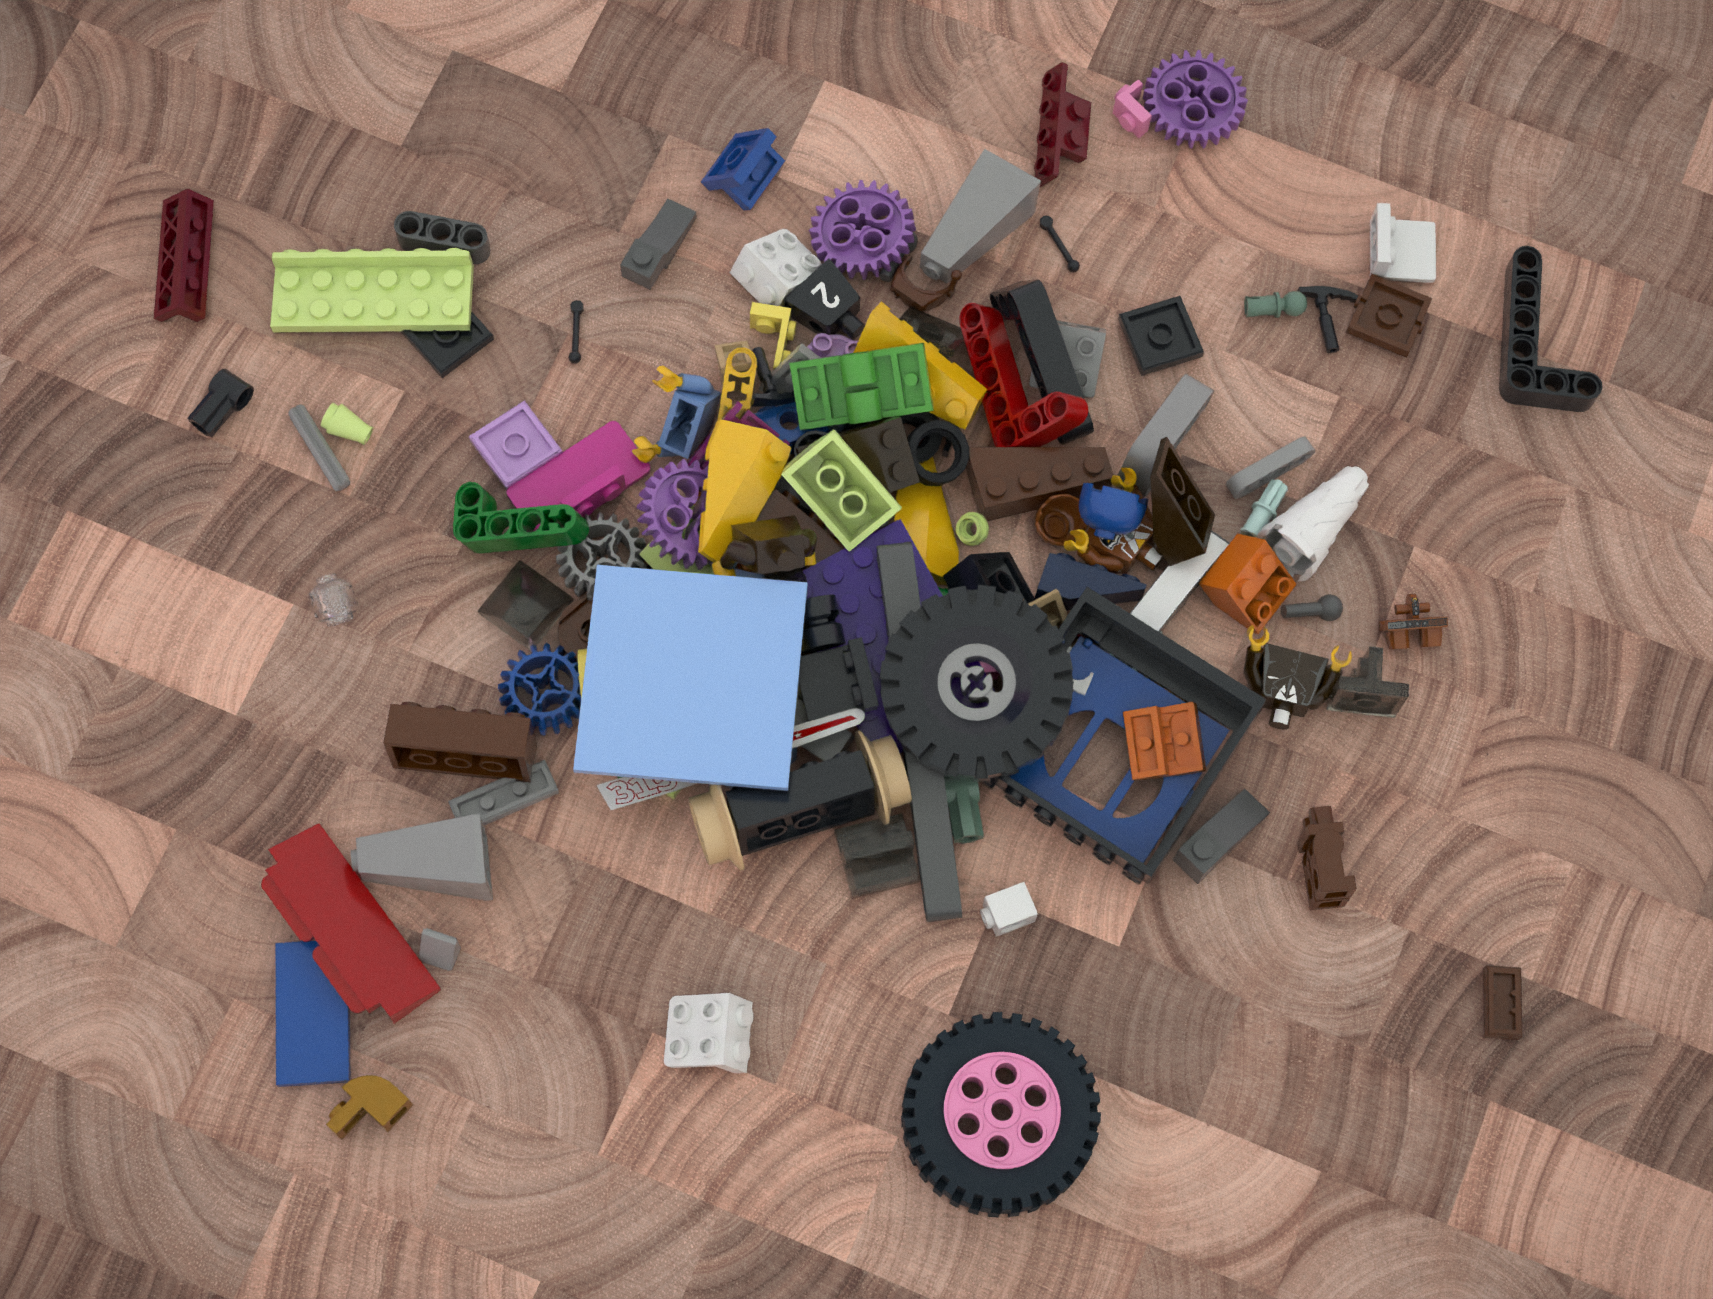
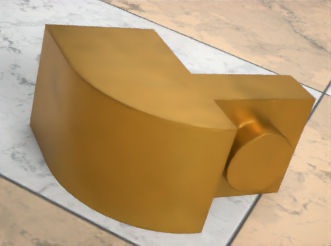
M373 1075L360 1076L350 1080L341 1087L351 1099L347 1103L341 1101L333 1108L328 1116L331 1120L326 1125L342 1140L368 1113L389 1132L409 1111L413 1104L390 1081Z

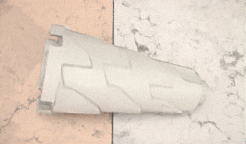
M1356 466L1343 468L1329 481L1323 482L1313 492L1297 501L1285 513L1265 525L1258 533L1257 538L1265 539L1291 577L1298 574L1301 575L1298 581H1306L1317 571V568L1329 553L1328 549L1334 543L1336 535L1357 509L1359 500L1368 489L1367 474Z

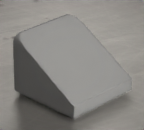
M426 928L423 929L419 959L421 962L451 971L461 947L457 938Z

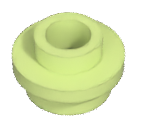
M977 512L965 513L956 524L957 536L964 544L969 546L983 543L989 533V525L986 518ZM973 523H975L977 526V531L975 535L971 532V526Z

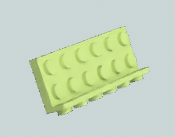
M386 248L381 251L350 249L346 252H332L327 249H319L315 252H299L288 249L283 252L272 253L275 276L270 327L273 333L384 332L402 330L470 331L474 265L470 252L467 250L449 248L446 251H430L425 248H417L413 251H397Z

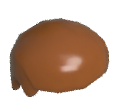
M1059 494L1049 497L1042 503L1034 517L1035 531L1044 543L1056 548L1064 547L1065 541L1072 540L1076 542L1075 537L1070 534V531L1078 529L1085 531L1088 527L1080 516L1079 499L1070 494Z

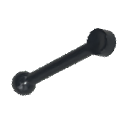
M1043 216L1040 219V227L1049 232L1066 259L1068 270L1073 273L1077 272L1080 264L1077 260H1073L1052 226L1053 219L1050 216Z
M578 300L573 301L570 305L571 312L573 313L572 352H570L568 358L573 364H577L581 360V354L578 352L580 314H582L584 307L583 303Z

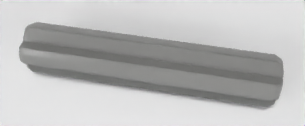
M300 404L291 408L288 412L291 421L333 489L341 491L350 485L349 477L305 406Z

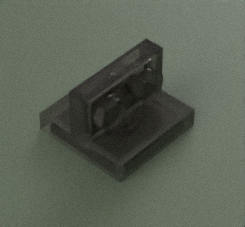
M1369 646L1365 655L1358 658L1357 668H1352L1350 677L1339 676L1332 688L1330 697L1327 699L1326 710L1395 718L1409 697V684L1382 681L1383 648Z
M903 814L890 816L888 825H883L880 819L835 829V837L851 899L920 882L913 855L914 840L911 831L906 829Z

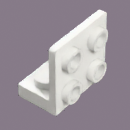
M1377 203L1370 219V276L1372 273L1390 281L1433 283L1436 279L1435 223L1396 220L1395 216H1391L1390 204Z

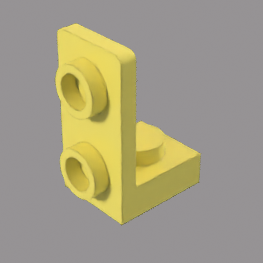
M752 302L750 328L765 334L780 333L773 365L774 370L791 354V351L786 350L788 340L794 341L797 322L791 321V308Z

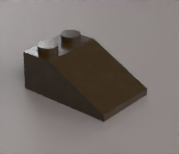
M901 417L882 418L838 433L889 493L920 482ZM813 442L796 447L797 455Z
M1168 437L1162 438L1150 475L1153 544L1157 553L1161 556L1163 555L1169 566L1206 553L1215 514Z

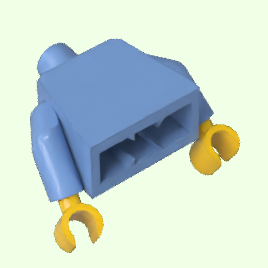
M662 365L657 367L656 370L664 375L663 378L659 381L652 380V382L665 392H671L675 388L677 390L674 392L660 440L655 445H652L644 436L637 437L634 440L638 449H633L631 452L643 463L650 462L656 454L658 457L681 456L689 459L708 435L721 397V393L715 390L706 378L680 373L677 376L666 366Z

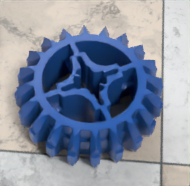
M547 642L543 646V651L538 652L536 645L533 644L530 646L531 654L529 655L519 650L517 654L520 661L517 662L509 659L507 664L511 671L504 670L500 674L505 682L498 684L499 692L504 694L499 698L501 706H507L504 711L505 715L506 713L515 712L525 715L526 718H531L533 730H535L536 726H539L540 735L543 736L547 733V727H552L554 733L559 734V724L564 723L567 728L571 729L573 723L570 717L573 716L579 719L581 707L578 661L575 662L576 654L571 651L564 656V647L561 645L554 652H551L550 644ZM545 667L539 674H529L537 668ZM559 669L565 672L573 681L572 691L566 690L564 685L557 682ZM550 682L551 690L546 689L544 694L540 695L539 689H545L546 685H549ZM518 687L525 689L526 693L533 696L532 709L524 706L517 698ZM550 705H562L553 711L545 712Z

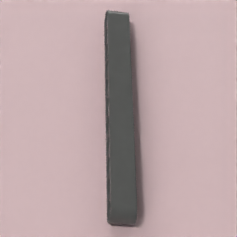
M911 542L876 546L888 642L892 633L896 634L899 630V623L911 610L916 612L921 608ZM903 748L905 770L912 797L910 807L926 922L962 918L961 898L943 773L935 769L931 771L917 762V758L912 753H907Z

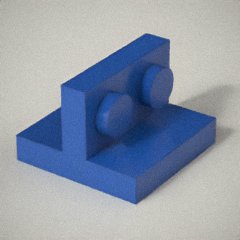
M769 128L736 133L701 183L709 191L723 189L744 211L751 210L785 162L771 147L777 136Z

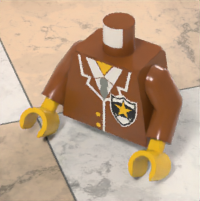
M1121 468L1125 475L1124 482L1120 476H1112V485L1117 488H1123V491L1139 495V499H1144L1138 486L1135 485L1137 477L1133 469ZM1148 504L1142 522L1135 531L1127 535H1115L1114 541L1094 536L1095 529L1090 527L1087 532L1082 529L1070 531V534L1075 537L1076 543L1072 540L1064 542V548L1068 551L1077 550V555L1087 565L1099 564L1107 568L1108 572L1111 573L1120 571L1127 574L1137 560L1154 571L1164 557L1159 555L1155 547L1150 545L1153 540V522Z

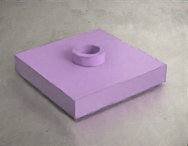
M525 400L469 436L470 442L506 490L563 453Z

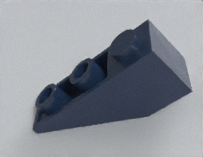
M1049 553L1037 587L1035 600L1057 589L1065 609L1068 611L1072 610L1086 587H1089L1114 604L1140 601L1147 584L1141 583L1137 577L1129 574L1120 576L1108 572L1107 568L1099 564L1090 566L1078 562L1069 554L1057 553L1056 555Z

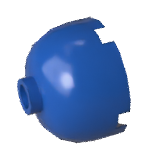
M1083 483L1079 499V512L1084 523L1095 529L1094 536L1114 541L1115 535H1127L1135 531L1141 524L1149 499H1139V495L1103 486L1102 490L1093 488L1092 483Z

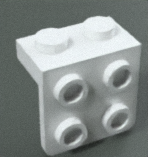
M781 229L745 244L729 273L759 303L785 307V298L817 270L822 263L793 233L787 229Z
M731 993L672 997L668 1010L664 1064L671 1068L715 1066L732 1073H747V1063L750 1058L749 1039L750 1028L753 1022V1002Z

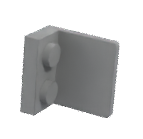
M1057 320L1082 394L1085 397L1092 398L1095 394L1106 329ZM1031 371L1029 385L1031 387L1038 388L1033 372Z

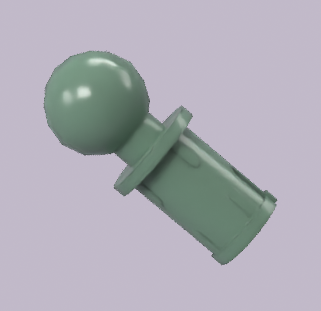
M1300 291L1288 292L1283 298H1280L1279 292H1274L1273 295L1245 296L1244 298L1246 318L1264 315H1274L1275 318H1279L1281 311L1295 317L1301 315L1307 308V298Z

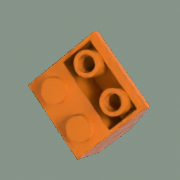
M1238 533L1199 582V585L1216 607L1247 629L1253 625V633L1255 634L1261 632L1297 585L1265 539Z

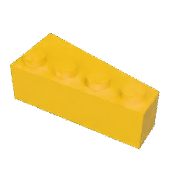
M881 301L870 313L853 353L924 343L934 410L929 412L965 430L974 419L987 389L955 362L951 363L938 352L940 349L931 342L927 343L913 331L914 328L905 320H899L889 311L890 308Z

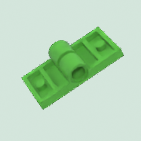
M924 343L789 363L800 430L846 423H865L882 418L934 410Z

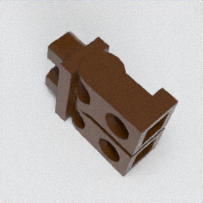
M1331 806L1312 807L1308 811L1309 817L1304 818L1302 821L1304 832L1297 842L1298 852L1304 853L1302 864L1309 909L1319 910L1345 907L1357 887L1354 875H1344L1341 852L1344 848L1342 838L1344 833L1343 822H1334Z

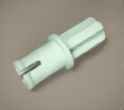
M1272 479L1259 501L1253 503V511L1245 525L1241 528L1240 534L1257 538L1261 529L1270 520L1276 518V510L1288 491L1287 485L1279 479Z

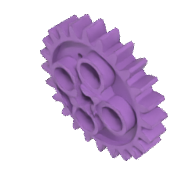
M1184 50L1182 59H1179L1173 53L1170 63L1162 59L1159 69H1152L1151 78H1147L1146 89H1144L1143 99L1146 100L1144 108L1152 115L1150 122L1157 121L1155 132L1165 129V140L1175 136L1177 137V146L1183 140H1188V145L1191 149L1195 141H1199L1202 148H1206L1208 139L1215 145H1218L1220 135L1228 139L1231 130L1237 131L1240 121L1243 120L1244 109L1248 99L1244 98L1247 90L1246 87L1240 86L1242 76L1232 77L1235 70L1234 66L1225 69L1223 67L1224 58L1216 63L1213 62V53H1210L1204 59L1200 50H1197L1195 57H1190L1188 51ZM1191 78H1199L1202 81H1194ZM1167 95H1174L1178 99L1169 98ZM1212 99L1220 100L1223 103H1215ZM1188 117H1195L1199 121H1192Z
M859 180L858 188L853 189L852 185L848 182L846 183L845 192L842 193L838 188L834 189L836 195L834 199L824 196L826 207L816 206L818 216L811 217L813 228L809 229L813 239L811 240L813 249L816 251L820 261L824 260L825 262L827 259H830L841 273L847 270L849 279H853L856 272H860L862 279L866 280L869 271H872L877 278L879 277V268L883 267L890 272L891 261L898 264L902 263L899 253H910L907 243H914L913 231H916L912 209H909L907 199H901L898 190L890 193L888 184L883 185L879 190L876 180H873L869 187H865L863 180ZM851 211H856V213L852 215H846ZM881 216H888L883 220H877ZM848 239L845 243H838L840 240ZM880 244L876 248H869L871 245Z
M682 459L677 465L669 462L664 469L660 467L644 483L646 487L639 493V496L644 500L637 505V509L645 513L637 520L648 525L642 532V535L653 536L654 539L649 546L655 547L660 545L662 547L659 555L661 558L670 553L672 554L671 564L675 565L680 559H683L684 567L688 569L695 561L699 570L707 565V563L711 567L713 562L698 553V531H700L701 513L705 511L707 492L703 491V480L708 478V465L703 470H700L698 460H695L688 466L686 460ZM677 488H680L686 497L680 495ZM699 489H700V490H701V496H700V499L697 501V499H698L697 496H698ZM667 517L673 519L676 527L668 522ZM686 528L685 538L683 539L682 533L683 530Z

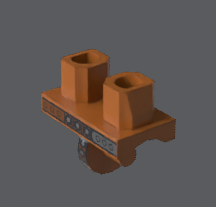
M1415 593L1407 594L1405 604H1398L1394 607L1396 615L1406 614L1407 619L1379 621V631L1386 632L1389 649L1410 648L1409 630L1419 629L1420 647L1441 646L1442 627H1448V617L1419 618L1420 613L1430 612V603H1419Z

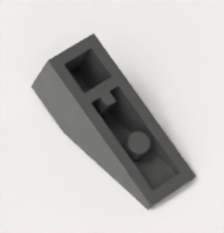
M1244 789L1178 849L1173 861L1199 884L1270 812Z

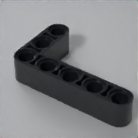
M1521 246L1514 252L1505 270L1499 378L1500 395L1502 399L1511 404L1585 412L1591 408L1603 388L1602 381L1597 375L1587 371L1537 365L1542 255L1532 246ZM1518 263L1525 264L1529 269L1522 268ZM1517 292L1525 294L1527 298L1519 296ZM1515 321L1522 322L1526 328L1518 326ZM1514 351L1521 352L1525 357L1517 356ZM1512 381L1520 382L1523 387H1517ZM1545 385H1551L1556 391L1548 390ZM1578 389H1584L1589 396L1581 394Z
M1038 279L1020 281L991 292L990 301L992 308L1000 311L1003 320H1014L1041 398L1057 391L1084 399L1049 297L1042 282ZM1089 411L1087 418L1081 425L1057 438L1061 445L1094 432Z

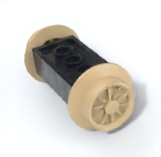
M860 730L855 731L857 751H843L833 756L830 760L820 763L811 761L801 765L799 769L790 772L788 791L734 786L730 791L725 792L726 804L720 785L710 784L708 792L689 797L691 814L708 865L730 860L742 871L744 870L742 858L744 855L875 815V809L883 825H888L891 809L911 803L912 801L906 770L892 736L889 735L870 741Z

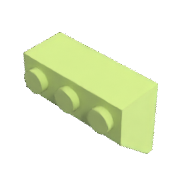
M834 429L810 444L786 464L781 474L849 552L902 509L899 503Z

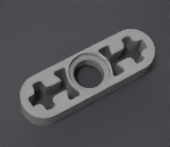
M1301 437L1236 473L1225 485L1235 499L1242 498L1269 483L1272 479H1276L1307 461L1315 453V449L1306 437Z

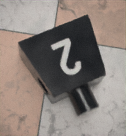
M827 259L785 298V307L791 308V318L816 334L826 333L830 335L842 330L853 340L862 333L865 324L856 317L860 311V296L830 259Z

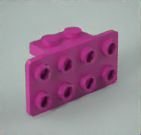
M610 421L510 486L506 493L516 509L566 504L585 517L586 514L590 515L595 509L607 501L615 499L622 491L647 476L651 471L649 462H641L631 452L633 449L638 448L620 424L616 421ZM540 524L534 528L533 532L539 528Z

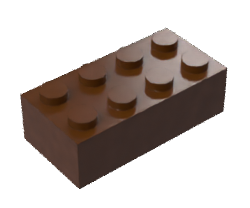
M402 702L401 705L390 704L383 742L392 767L395 769L490 779L511 778L515 779V781L531 783L532 766L534 765L537 747L531 718H526L523 714L510 712L506 713V715H495L484 709H472L471 712L457 711L455 708L447 705L428 708L422 707L415 702Z

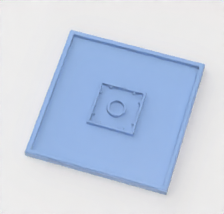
M597 565L573 767L574 773L788 791L807 582Z

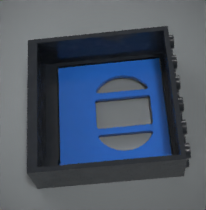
M1086 587L1058 630L1065 640L1064 646L1066 651L1077 635H1081L1070 651L1073 666L1072 678L1074 680H1083L1091 672L1094 673L1085 696L1073 691L1068 716L1085 711H1093L1095 715L1055 776H1049L1043 755L1031 766L1028 764L1020 768L1019 773L1002 778V776L990 778V781L980 783L991 789L995 785L1001 788L1006 794L1004 797L1009 802L1019 808H1022L1024 804L1034 810V817L1048 827L1055 823L1064 829L1063 836L1074 844L1081 846L1083 842L1093 848L1094 852L1092 854L1105 864L1110 866L1112 862L1120 865L1123 867L1122 874L1136 884L1140 885L1142 880L1149 884L1257 719L1266 699L1089 587ZM1186 702L1197 703L1206 767L1229 731H1233L1195 791L1192 788L1203 772L1164 777L1162 788L1155 801L1147 809L1131 817H1113V813L1134 783L1131 768L1103 810L1096 809L1062 786V783L1105 719H1109L1125 730L1124 711L1152 706L1166 707ZM1179 808H1183V810L1171 826L1170 830L1158 846L1157 850L1155 851L1147 865H1145V860L1157 844L1158 840L1170 824L1171 820L1173 819Z

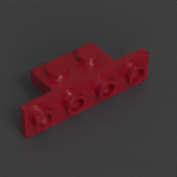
M1063 62L1048 70L1042 79V103L1039 108L1040 127L1037 135L1038 150L1037 160L1034 165L1035 178L1041 180L1040 187L1058 177L1060 156L1077 163L1087 159L1091 102L1066 91L1068 64Z

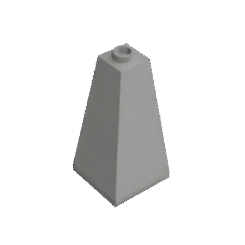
M984 149L921 252L920 268L923 272L934 280L940 279L945 283H949L952 279V271H964L1033 216L1036 210L1041 180Z
M480 814L356 838L357 849L351 850L353 871H358L363 881L484 901L493 900L487 831Z

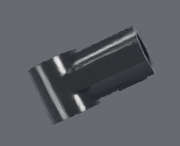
M226 368L221 369L211 380L208 388L209 393L187 419L202 434L213 437L234 410L240 411L249 403L253 396L254 387Z

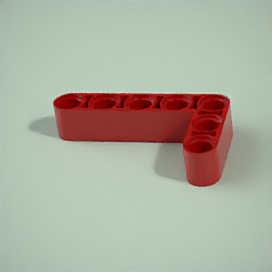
M968 303L962 308L959 315V324L975 379L987 389L982 403L996 447H1042L1085 421L1088 415V404L1085 399L1079 396L1056 391L1028 406L1000 311L977 303Z

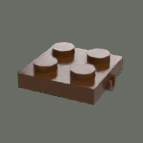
M1371 273L1363 294L1358 295L1354 304L1356 310L1346 333L1407 358L1417 334L1420 335L1426 322L1423 319L1432 298Z

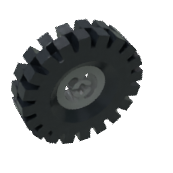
M978 585V590H966V586L948 589L949 594L941 597L935 594L922 601V607L916 612L911 610L899 623V630L896 634L892 633L885 648V659L881 663L880 692L890 728L893 729L897 740L907 753L910 752L917 758V762L931 771L935 769L942 772L945 777L956 780L969 778L973 779V782L990 781V778L1002 776V778L1019 773L1020 768L1028 764L1031 766L1044 755V751L1050 745L1054 744L1062 732L1065 720H1067L1072 702L1074 681L1072 678L1073 666L1070 653L1066 651L1064 646L1065 640L1057 626H1052L1047 620L1048 615L1035 604L1033 606L1028 605L1024 602L1023 596L1009 590L1004 594L996 592V587ZM975 661L985 662L993 666L1003 681L1002 690L994 692L992 676L989 673L983 680L984 690L981 691L976 688L969 695L970 702L982 703L985 701L988 703L986 707L982 708L964 706L954 697L951 691V681L955 677L961 679V692L963 696L971 688L969 680H980L984 675L983 667L973 666L968 668L965 666L967 663Z

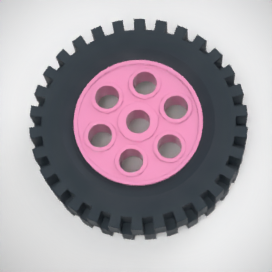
M992 1012L991 1017L988 1019H983L982 1014L972 1016L969 1023L964 1024L963 1020L954 1023L952 1030L949 1032L943 1030L937 1035L933 1044L929 1043L924 1048L920 1059L916 1060L911 1075L908 1078L903 1097L901 1128L903 1127L904 1129L903 1140L905 1148H909V1158L913 1166L917 1165L920 1170L919 1176L925 1183L929 1181L934 1186L933 1192L939 1197L944 1194L951 1199L949 1204L957 1208L959 1205L968 1207V1212L976 1215L981 1211L987 1212L988 1217L998 1218L1000 1214H1008V1217L1019 1216L1020 1212L1028 1211V1213L1034 1212L1045 1203L1048 1205L1055 1201L1078 1178L1093 1153L1092 1150L1097 1143L1099 1135L1097 1127L1101 1123V1112H1098L1097 1106L1100 1103L1099 1092H1094L1093 1089L1096 1082L1093 1073L1087 1074L1085 1070L1087 1061L1082 1054L1077 1057L1073 1053L1075 1045L1069 1039L1063 1043L1057 1038L1060 1033L1052 1026L1049 1031L1040 1028L1042 1021L1032 1018L1031 1023L1021 1021L1022 1014L1012 1013L1010 1019L1002 1018V1012ZM1001 1068H1007L1013 1072L1015 1081L1008 1085L1002 1084L996 1079L995 1072ZM974 1082L980 1086L982 1095L975 1099L968 1098L964 1095L962 1086L965 1083ZM1030 1090L1039 1091L1043 1095L1044 1104L1038 1107L1029 1105L1025 1099V1093ZM996 1104H1004L1010 1109L1011 1117L1005 1121L997 1120L992 1115L991 1108ZM963 1118H970L976 1122L978 1131L972 1135L963 1134L958 1128V1122ZM1026 1126L1035 1127L1040 1133V1140L1036 1143L1026 1142L1021 1135V1129ZM993 1140L1002 1141L1007 1147V1154L1003 1157L992 1156L988 1151V1143Z

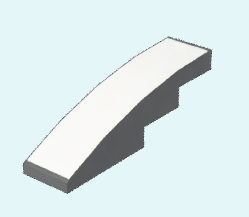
M1211 530L1206 553L1172 566L1168 565L1130 614L1158 632H1161L1185 605L1189 596L1199 586V582L1230 543Z

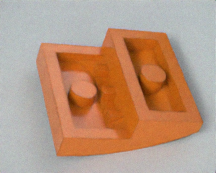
M1188 702L1166 707L1152 706L1123 712L1132 780L1157 779L1206 772L1197 703Z

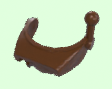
M905 255L895 272L890 291L894 292L895 298H900L906 306L921 312L928 311L940 306L948 297L951 298L956 291V284L962 278V273L960 270L952 271L950 284L942 290H923L915 286L908 279L905 270L911 263L912 257Z

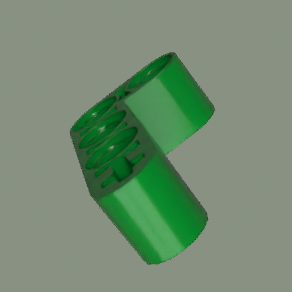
M476 482L464 483L459 487L455 495L453 534L458 541L474 553L481 554L576 545L584 541L589 533V524L586 519L573 507L566 504L497 510L495 498ZM540 524L539 528L533 532L534 528ZM509 527L508 530L502 535L504 529ZM477 530L476 534L473 537H471L473 532Z

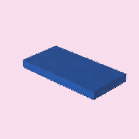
M317 941L275 943L276 1085L278 1087L347 1083L351 1080L350 1009L313 959V951L319 946Z

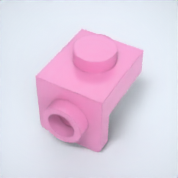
M1140 80L1135 81L1130 86L1128 84L1124 85L1116 93L1113 114L1118 118L1121 126L1138 138L1148 132L1152 117L1138 102L1143 83Z

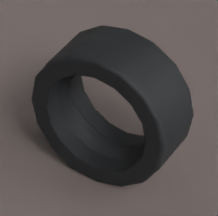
M932 420L921 424L907 436L919 483L926 486H941L955 480L965 470L969 461V445L965 435L957 426L947 421ZM930 434H940L946 437L952 443L955 451V458L951 467L941 473H932L925 470L917 458L919 442Z

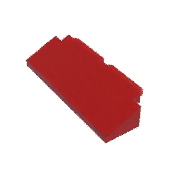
M319 823L268 849L277 864L265 870L268 875L261 881L262 889L299 940L309 942L315 939L319 946L313 951V959L353 1013L360 1014L367 1010L370 1014L382 1006L395 1024L441 991L439 985Z

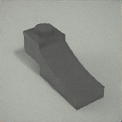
M667 198L647 230L639 239H635L620 264L621 276L651 290L663 268L667 270L696 220V211Z

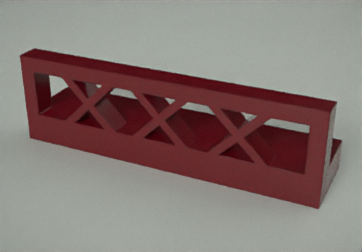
M188 188L163 200L154 319L160 322L176 315H181L195 322L205 319L214 200ZM178 206V211L174 216V208ZM175 236H176V240H175L174 244L172 245V241H173V239H174ZM173 267V271H172L171 275L169 276V272H170L171 268ZM171 296V305L167 307V301Z

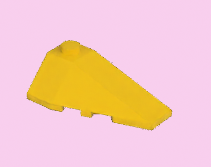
M722 419L718 420L715 424L705 453V460L709 461L708 478L703 480V491H707L705 511L701 513L698 553L713 563L720 561L727 546L732 542L731 525L756 521L784 470L792 448L768 430Z
M933 457L920 463L925 470L937 473ZM916 483L897 490L896 501L902 509L895 514L894 522L901 519L936 584L947 585L943 575L959 563V550L941 486H926L922 483Z

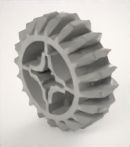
M599 512L597 520L591 521V517L586 514L584 518L589 524V533L586 539L576 545L557 546L558 551L561 552L556 556L557 564L561 565L558 569L560 577H566L564 582L567 588L575 586V595L578 597L587 591L588 600H593L597 565L647 569V565L643 562L645 560L639 555L646 546L645 539L638 538L639 529L637 527L629 529V520L626 518L617 523V515L614 513L611 514L609 520H604L603 513ZM596 537H604L599 541L591 540ZM620 542L630 552L627 564L621 562V557L616 555ZM578 550L588 560L584 573L574 563Z

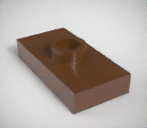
M1486 965L1483 968L1484 1038L1520 1040L1522 1038L1521 968Z

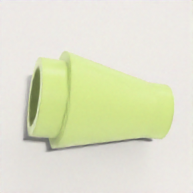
M335 403L328 407L320 424L321 427L327 429V434L356 441L363 445L367 443L374 429L343 404L338 406Z

